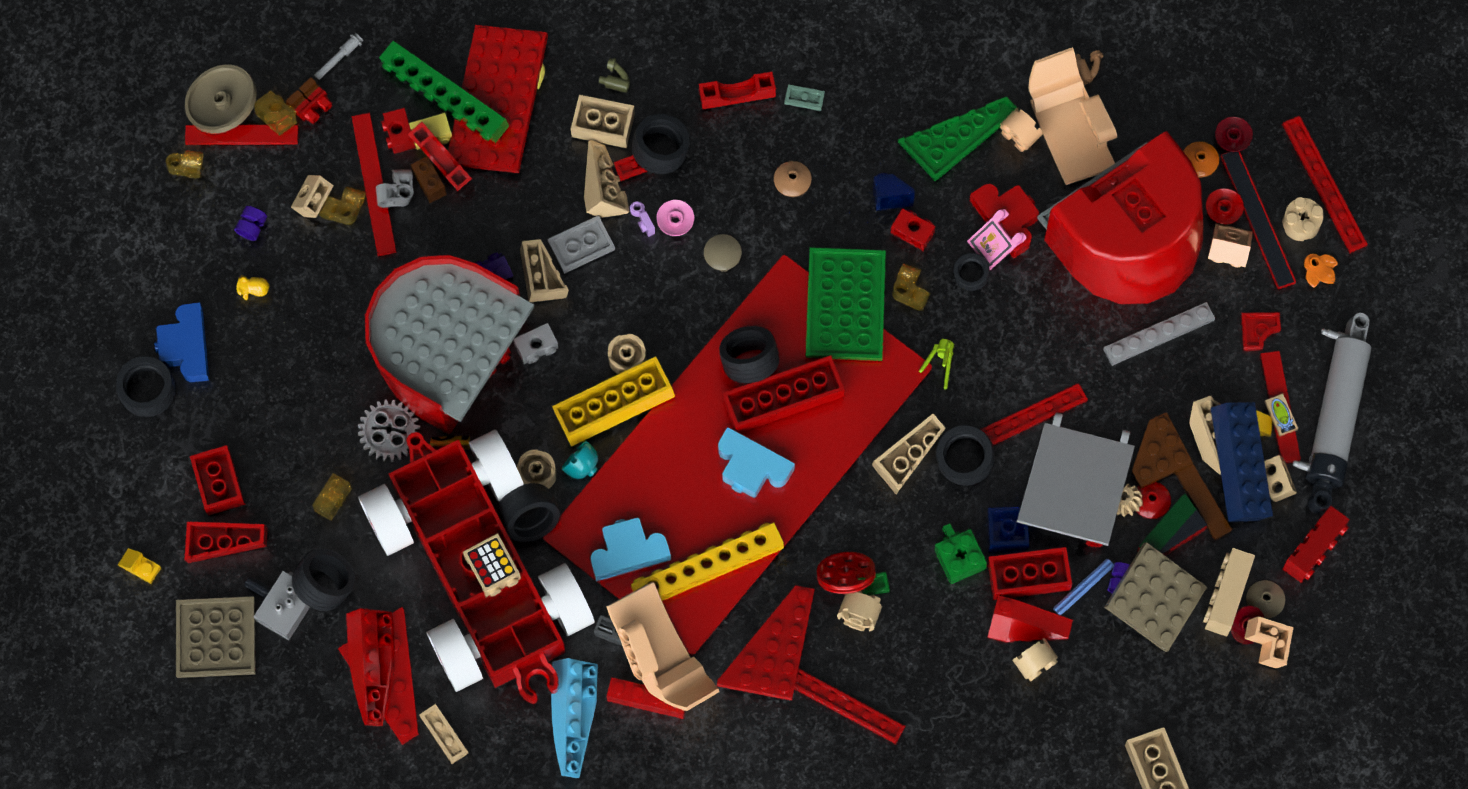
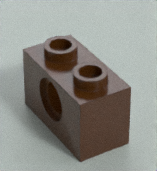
M427 156L411 164L412 173L429 203L447 195L445 186Z

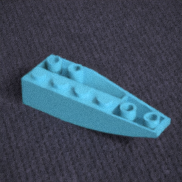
M566 658L552 661V667L555 669L559 680L557 693H551L553 735L561 775L579 778L597 703L598 664Z

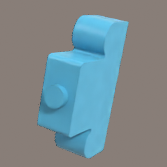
M728 427L718 443L720 457L724 460H730L722 473L723 481L731 485V488L738 493L744 492L755 498L766 479H769L772 486L782 487L788 482L795 470V463Z
M639 518L627 521L621 519L615 521L613 525L603 527L602 532L607 551L597 549L591 555V565L596 581L671 560L665 536L660 533H654L646 540Z

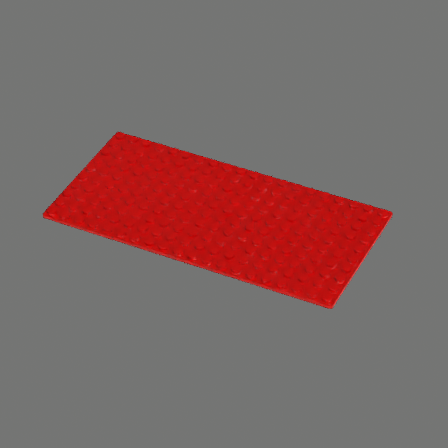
M783 255L672 384L671 387L675 397L653 407L561 514L555 528L545 535L543 539L596 581L591 565V555L597 549L607 551L603 538V527L613 525L617 520L625 519L627 521L639 518L646 540L654 533H660L665 536L671 554L670 561L596 581L618 599L633 592L631 584L634 583L635 579L649 577L652 575V572L658 569L665 570L670 568L669 566L674 562H684L689 556L693 554L700 555L712 546H721L728 539L733 538L735 540L746 531H756L765 523H769V525L775 523L785 547L932 370V365L929 363L924 371L920 373L919 370L925 360L885 329H883L882 361L833 359L845 389L844 397L739 433L795 463V470L788 482L782 487H774L770 484L769 479H766L755 498L744 492L738 493L731 488L732 486L725 483L722 478V473L730 460L722 459L718 453V443L727 427L734 430L723 403V393L747 384L733 381L726 375L719 353L720 343L723 338L733 330L744 326H759L769 330L776 341L779 352L778 367L770 376L822 359L806 358L809 272L788 256ZM750 350L744 352L738 357H736V359H749L755 357L758 354H760L762 350ZM758 538L755 542L758 545H763L766 541ZM740 546L737 550L741 553H744L748 550V548L745 546ZM781 550L662 601L689 655L693 656ZM726 553L720 555V559L722 560H728L730 558V556ZM705 561L702 563V566L709 568L712 566V563ZM686 569L684 574L690 576L694 574V571ZM672 576L666 579L668 583H674L677 580Z

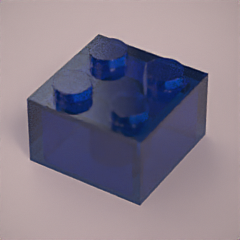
M1021 507L988 508L989 552L1028 550V525L1017 522Z

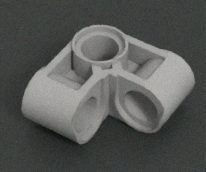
M391 170L393 172V184L384 183L376 186L378 206L383 208L407 206L414 193L412 170ZM400 193L406 194L407 197L401 196Z

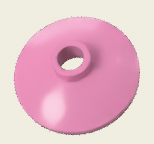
M668 201L657 212V224L667 235H683L694 224L693 210L683 201ZM674 218L679 219L677 223H674L672 220Z

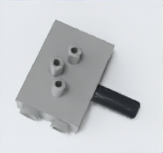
M282 571L272 588L253 577H248L244 584L245 587L265 598L253 616L256 622L289 640L310 608L294 592L292 586L293 573Z

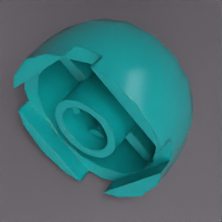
M584 441L562 466V470L575 479H583L587 475L591 477L598 469L596 467L598 462L597 451L591 444Z

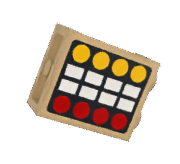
M498 534L463 551L464 558L473 570L486 597L499 594L501 589L506 586L512 587L521 579L518 569Z

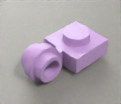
M639 201L633 202L630 205V213L640 218L638 224L641 231L646 232L648 237L655 234V227L647 212H645L644 204Z

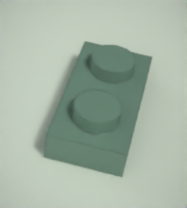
M788 84L785 104L821 111L825 91Z

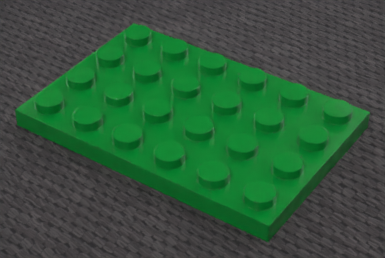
M810 248L806 358H825L831 355L832 359L882 361L885 250Z

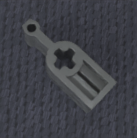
M600 615L594 629V635L617 645H622L612 620Z

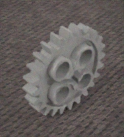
M385 399L384 405H381L379 401H377L376 408L370 405L371 412L365 410L364 414L366 417H360L364 424H358V428L362 429V431L358 432V436H363L360 439V443H366L363 449L367 450L370 448L369 455L371 456L373 453H376V459L383 456V462L386 461L387 457H390L391 462H393L394 456L401 460L402 453L408 456L407 437L409 434L420 430V425H415L419 419L412 418L414 413H408L409 408L407 406L403 409L402 402L397 406L395 405V400L388 404L387 399ZM383 416L386 418V422L379 424L376 422V418ZM402 419L405 421V425L399 427L395 424V421ZM388 427H391L392 430L390 434H387ZM375 435H381L383 437V440L381 442H375L373 440V437ZM400 438L403 442L400 445H394L392 440Z

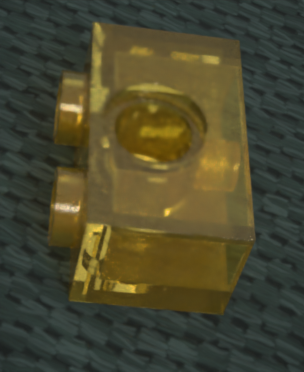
M269 91L255 102V114L279 136L297 124L296 111L292 106L285 104L280 95H275L272 91Z
M332 473L312 505L315 512L332 521L352 489L350 483Z

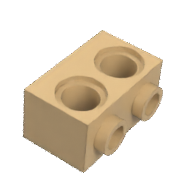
M1278 455L1264 461L1270 498L1277 502L1296 494L1297 491L1284 458ZM1276 466V472L1273 475H1269V468ZM1278 484H1282V485H1283L1282 491L1279 492V493H1276V491H1275L1276 486H1277Z

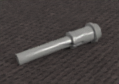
M357 33L351 34V38L339 47L340 51L314 74L318 80L345 55L349 56L358 45H362L363 39Z

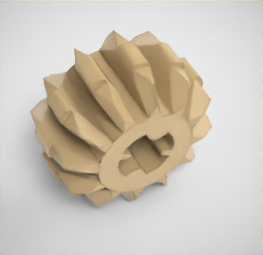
M1129 484L1123 488L1117 515L1122 514L1124 518L1127 514L1133 516V512H1139V507L1143 506L1141 492L1138 491L1136 486L1131 487Z

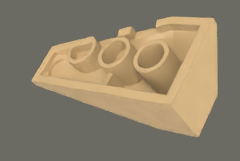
M593 140L588 141L584 190L586 213L594 216L599 215L600 218L629 213L627 196L625 191H621L619 187V177L613 173L611 168L613 163L606 146Z

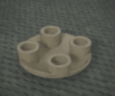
M725 234L712 237L704 247L706 262L712 268L722 272H726L736 266L742 254L739 242L732 236Z

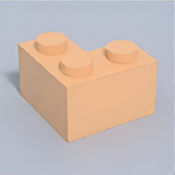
M1259 616L1248 620L1245 639L1262 644L1259 657L1260 664L1273 668L1287 665L1293 627Z

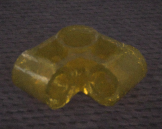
M186 150L184 154L172 153L166 158V166L170 174L200 178L203 164L202 152ZM174 161L179 162L177 166L170 165Z
M347 186L343 191L341 201L328 196L318 215L327 220L351 225L356 221L366 193L365 191ZM347 211H350V212H351L350 215H348V216H343V214H344L345 212H347Z
M903 263L894 284L893 298L913 309L922 311L930 293L915 285L921 270ZM903 288L906 290V293L901 294L897 289Z

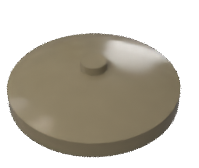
M219 65L210 68L192 83L187 92L185 111L188 119L197 129L212 134L223 133L237 127L248 117L255 105L257 96L255 82L244 69L235 65Z

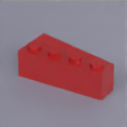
M1330 506L1316 523L1315 528L1311 529L1303 540L1304 542L1300 543L1294 553L1287 559L1283 570L1300 583L1304 579L1309 580L1315 572L1313 570L1316 564L1320 566L1326 558L1324 553L1328 549L1331 551L1338 541L1335 539L1338 535L1343 536L1348 530L1349 526L1347 524L1350 519Z
M187 522L184 560L187 563L267 547L268 527L265 524Z

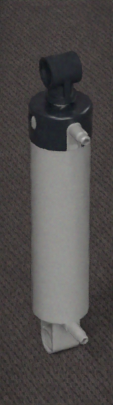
M1357 313L1348 320L1345 333L1330 329H1322L1321 331L1322 335L1336 339L1313 448L1308 463L1294 460L1292 464L1299 469L1305 470V478L1313 484L1312 494L1307 501V505L1314 513H1321L1332 504V489L1342 487L1344 484L1349 451L1372 348L1366 343L1369 318L1364 313ZM1355 320L1360 323L1361 327L1356 325ZM1317 498L1322 500L1323 505L1317 502Z

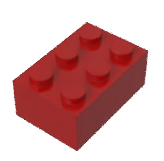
M227 445L190 456L204 509L208 516L245 505L232 456Z

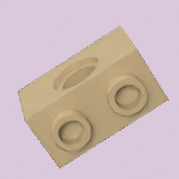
M308 175L291 208L304 217L316 218L334 185L320 175Z

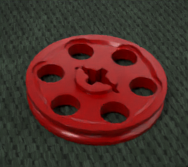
M840 552L830 555L822 560L817 567L819 585L829 592L838 594L861 591L871 585L876 576L873 560L857 552Z

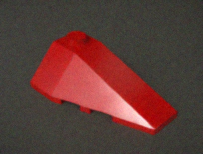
M998 595L988 638L1006 643L1013 641L1028 642L1042 640L1043 638L1046 640L1068 639L1073 620L1027 603Z

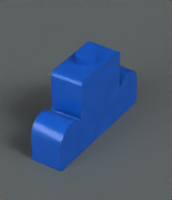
M201 303L184 304L179 306L175 313L179 323L157 326V342H154L155 352L159 353V360L167 367L180 366L181 373L186 381H208L209 370L203 308Z

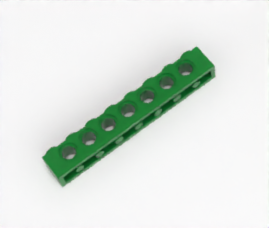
M392 41L379 57L383 63L381 66L386 71L395 72V76L399 80L409 82L410 87L417 92L419 90L422 91L429 101L435 100L442 110H449L455 119L465 121L466 126L472 131L478 130L485 140H492L496 143L508 129L509 124L504 117L396 42ZM400 62H404L403 65L398 66ZM432 81L430 85L426 86L427 82ZM442 91H446L444 95H440ZM459 100H460V103H459V104L454 105V103H455L456 101H459ZM475 110L473 114L468 115L470 111ZM485 120H489L487 124L482 125Z

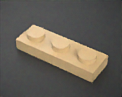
M436 704L419 714L451 764L468 754V751Z

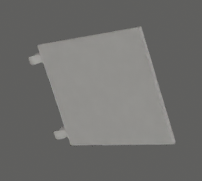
M1055 413L1053 424H1044L1017 522L1108 546L1135 447L1127 444L1130 431L1123 430L1120 442L1060 427L1063 414Z

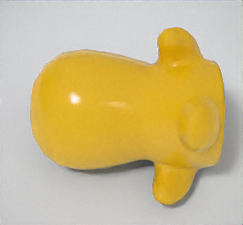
M241 275L236 289L240 296L243 295V298L248 300L249 294L259 297L265 296L269 291V283L265 278L251 277L248 279L246 276Z

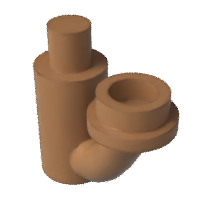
M1100 50L1090 53V61L1093 62L1091 70H1089L1085 59H1081L1080 54L1075 55L1078 71L1084 85L1092 82L1099 71L1100 61L1104 56Z

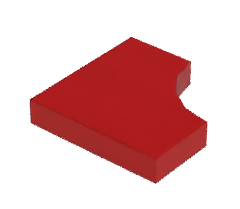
M1280 312L1241 313L1243 351L1263 350L1266 338L1281 331Z

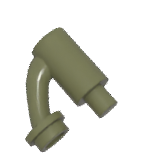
M610 58L607 69L611 72L616 70L620 78L610 75L607 77L600 76L599 83L604 84L605 88L627 93L630 86L628 74L616 62V58Z

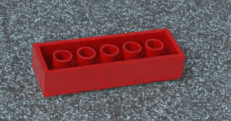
M830 355L767 377L762 381L724 392L723 403L734 431L742 433L844 397L845 389Z

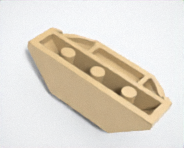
M1208 396L1193 402L1189 424L1202 460L1221 475L1211 408L1220 405V403L1215 401L1213 397Z

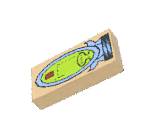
M1283 394L1265 400V405L1279 437L1298 430Z

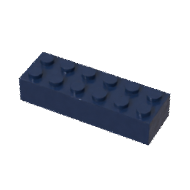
M1255 402L1223 403L1212 407L1211 414L1228 522L1259 521L1272 517L1273 512Z

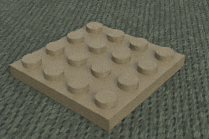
M1146 542L1141 546L1104 608L1164 652H1168L1207 587Z
M254 596L176 600L177 678L256 674L255 619L253 617L255 615Z

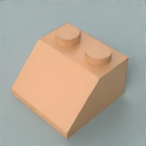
M1216 223L1208 259H1212V261L1217 263H1229L1234 267H1246L1253 232Z

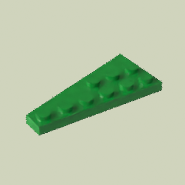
M1004 97L986 104L985 107L971 110L962 116H956L933 125L927 130L918 131L906 138H900L898 143L936 182L1000 128V123L1017 107L1008 97Z

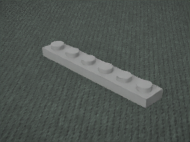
M1205 302L1107 345L1103 350L1113 366L1211 323L1215 320V317L1209 305Z

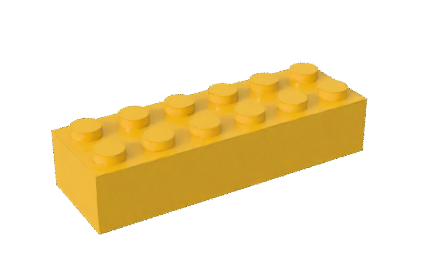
M655 356L552 406L572 447L675 397Z

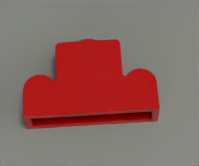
M985 184L970 194L969 201L986 223L998 210L1006 209L1009 215L999 223L1012 239L1017 233L1022 232L1026 235L1027 239L1009 253L1013 259L1030 247L1032 235L1026 228L1038 221L1039 211L1034 206L1035 202L1032 197L1027 196L1019 185L1013 187L1000 197L998 196L997 187L992 184Z

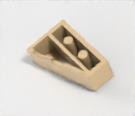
M541 239L522 241L520 254L529 302L566 298L569 290L563 283L559 271L556 270L552 263V259Z

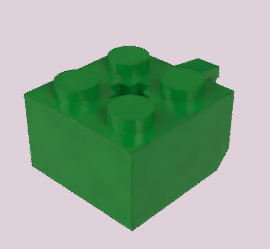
M951 524L943 526V532L946 537L943 538L942 542L935 544V553L950 585L986 570L987 562L971 529L959 533V531L954 532ZM960 554L961 556H964V559H961V557H957V555Z

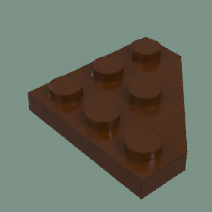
M1167 412L1149 420L1132 469L1140 489L1193 464Z

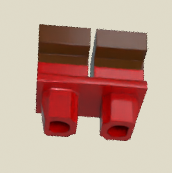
M312 77L286 100L287 107L303 121L307 120L312 124L320 118L316 112L319 107L325 112L332 107L326 91L322 90Z

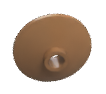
M785 162L775 171V187L785 196H800L811 185V173L800 162ZM794 174L796 178L791 179L789 176Z

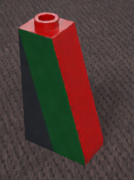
M1186 494L1181 496L1139 545L1137 552L1143 543L1147 542L1166 556L1206 530L1207 523Z

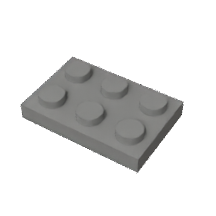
M599 215L547 239L564 274L615 250V246Z

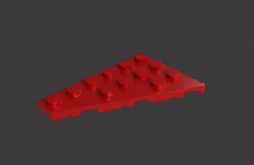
M795 585L717 680V686L792 701L815 589Z
M401 607L392 613L394 653L384 719L403 745L419 735L405 611ZM347 642L338 650L350 667Z

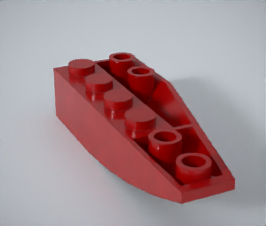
M360 608L346 613L351 676L364 725L383 726L394 653L392 612Z

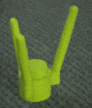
M941 339L939 345L934 344L932 352L919 370L922 373L937 352L938 357L943 359L942 366H946L944 389L948 388L951 359L953 356L952 351L954 348V343L947 339Z

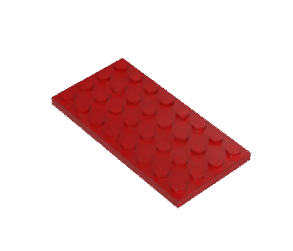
M475 25L462 89L504 117L509 127L495 143L492 140H485L478 130L472 131L466 126L465 121L455 119L448 151L462 167L519 173L548 39L547 32ZM475 110L470 111L468 115L473 114ZM485 120L482 125L487 124L489 120Z

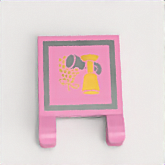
M1006 209L998 210L967 241L977 254L986 259L990 270L1016 246L1027 239L1023 232L1017 233L1011 239L999 222L1009 215Z

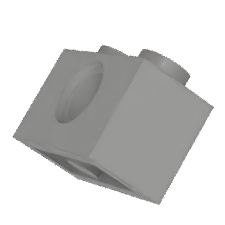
M548 323L514 338V345L524 364L534 363L539 357L545 354L546 356L551 355L558 349V342ZM536 342L542 344L539 348H533L532 345Z

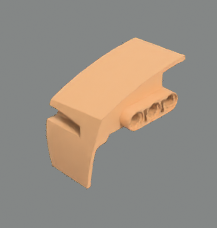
M1073 47L1036 60L1029 78L1028 89L1033 99L1030 100V103L1065 185L1099 175L1115 164L1107 147V141L1116 139L1117 133L1099 95L1089 97L1078 71Z
M654 582L606 606L621 640L631 670L638 680L643 681L649 693L673 707L686 711L719 693L718 687L707 676L701 663L694 656L692 658L689 656L666 612Z

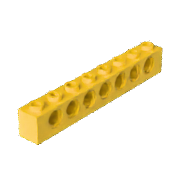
M765 523L756 531H746L741 534V537L735 540L733 538L723 542V545L718 547H709L700 555L693 554L684 562L680 563V561L672 563L669 566L670 568L665 570L658 569L652 572V575L649 577H639L633 581L634 583L631 584V588L634 592L654 582L659 587L657 591L661 601L782 550L784 549V542L775 523L770 525ZM758 538H762L766 542L763 545H758L755 541ZM740 546L748 548L744 553L739 552L737 549ZM726 553L730 556V558L728 560H722L720 559V555ZM709 561L712 563V566L704 568L702 563ZM692 569L694 574L687 576L684 574V571ZM670 576L675 577L677 579L674 583H668L666 581V579Z

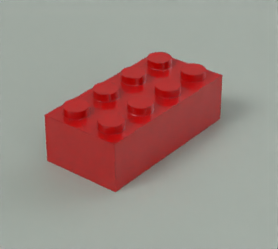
M1066 547L990 556L988 559L993 600H997L998 595L1015 598L1071 590L1072 580Z

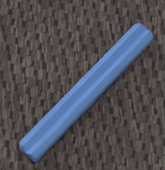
M1105 559L1054 606L1053 611L1058 615H1062L1113 568L1114 564L1111 560Z

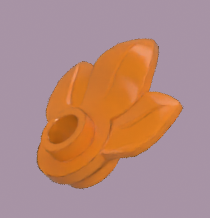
M1309 254L1306 256L1304 267L1307 270V282L1313 288L1318 285L1319 281L1333 284L1335 282V273L1332 268L1337 266V260L1327 254L1321 256ZM1312 260H1315L1316 266L1312 265Z

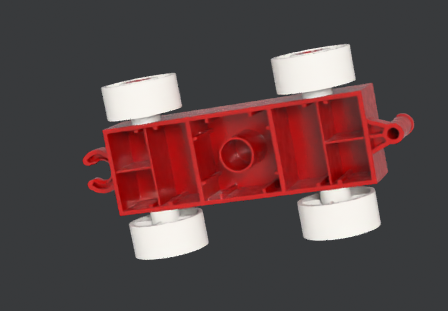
M494 429L470 441L469 446L476 460L471 463L459 439L435 450L424 440L420 433L413 432L409 434L406 442L409 448L410 463L389 473L392 486L399 499L394 501L385 484L358 496L387 556L414 543L406 524L411 522L447 592L467 635H462L454 619L426 633L454 690L458 692L483 679L475 661L480 658L495 688L516 678L520 695L524 700L535 704L538 698L536 692L529 687V680L532 676L540 674L547 679L549 691L552 694L557 693L559 687L558 676L548 661L564 654L565 648L553 621L556 619L559 621L567 636L595 622L580 587L565 563L538 576L545 596L540 598L483 486L488 484L496 500L500 501L512 490L524 485L501 436ZM498 534L518 569L521 579L518 580L519 582L512 587L506 586L501 589L499 594L486 597L473 570L464 558L463 551Z

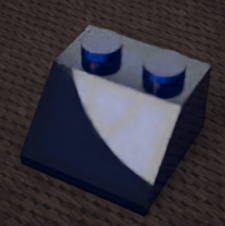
M880 173L874 176L873 195L876 211L913 206L914 189L893 174Z

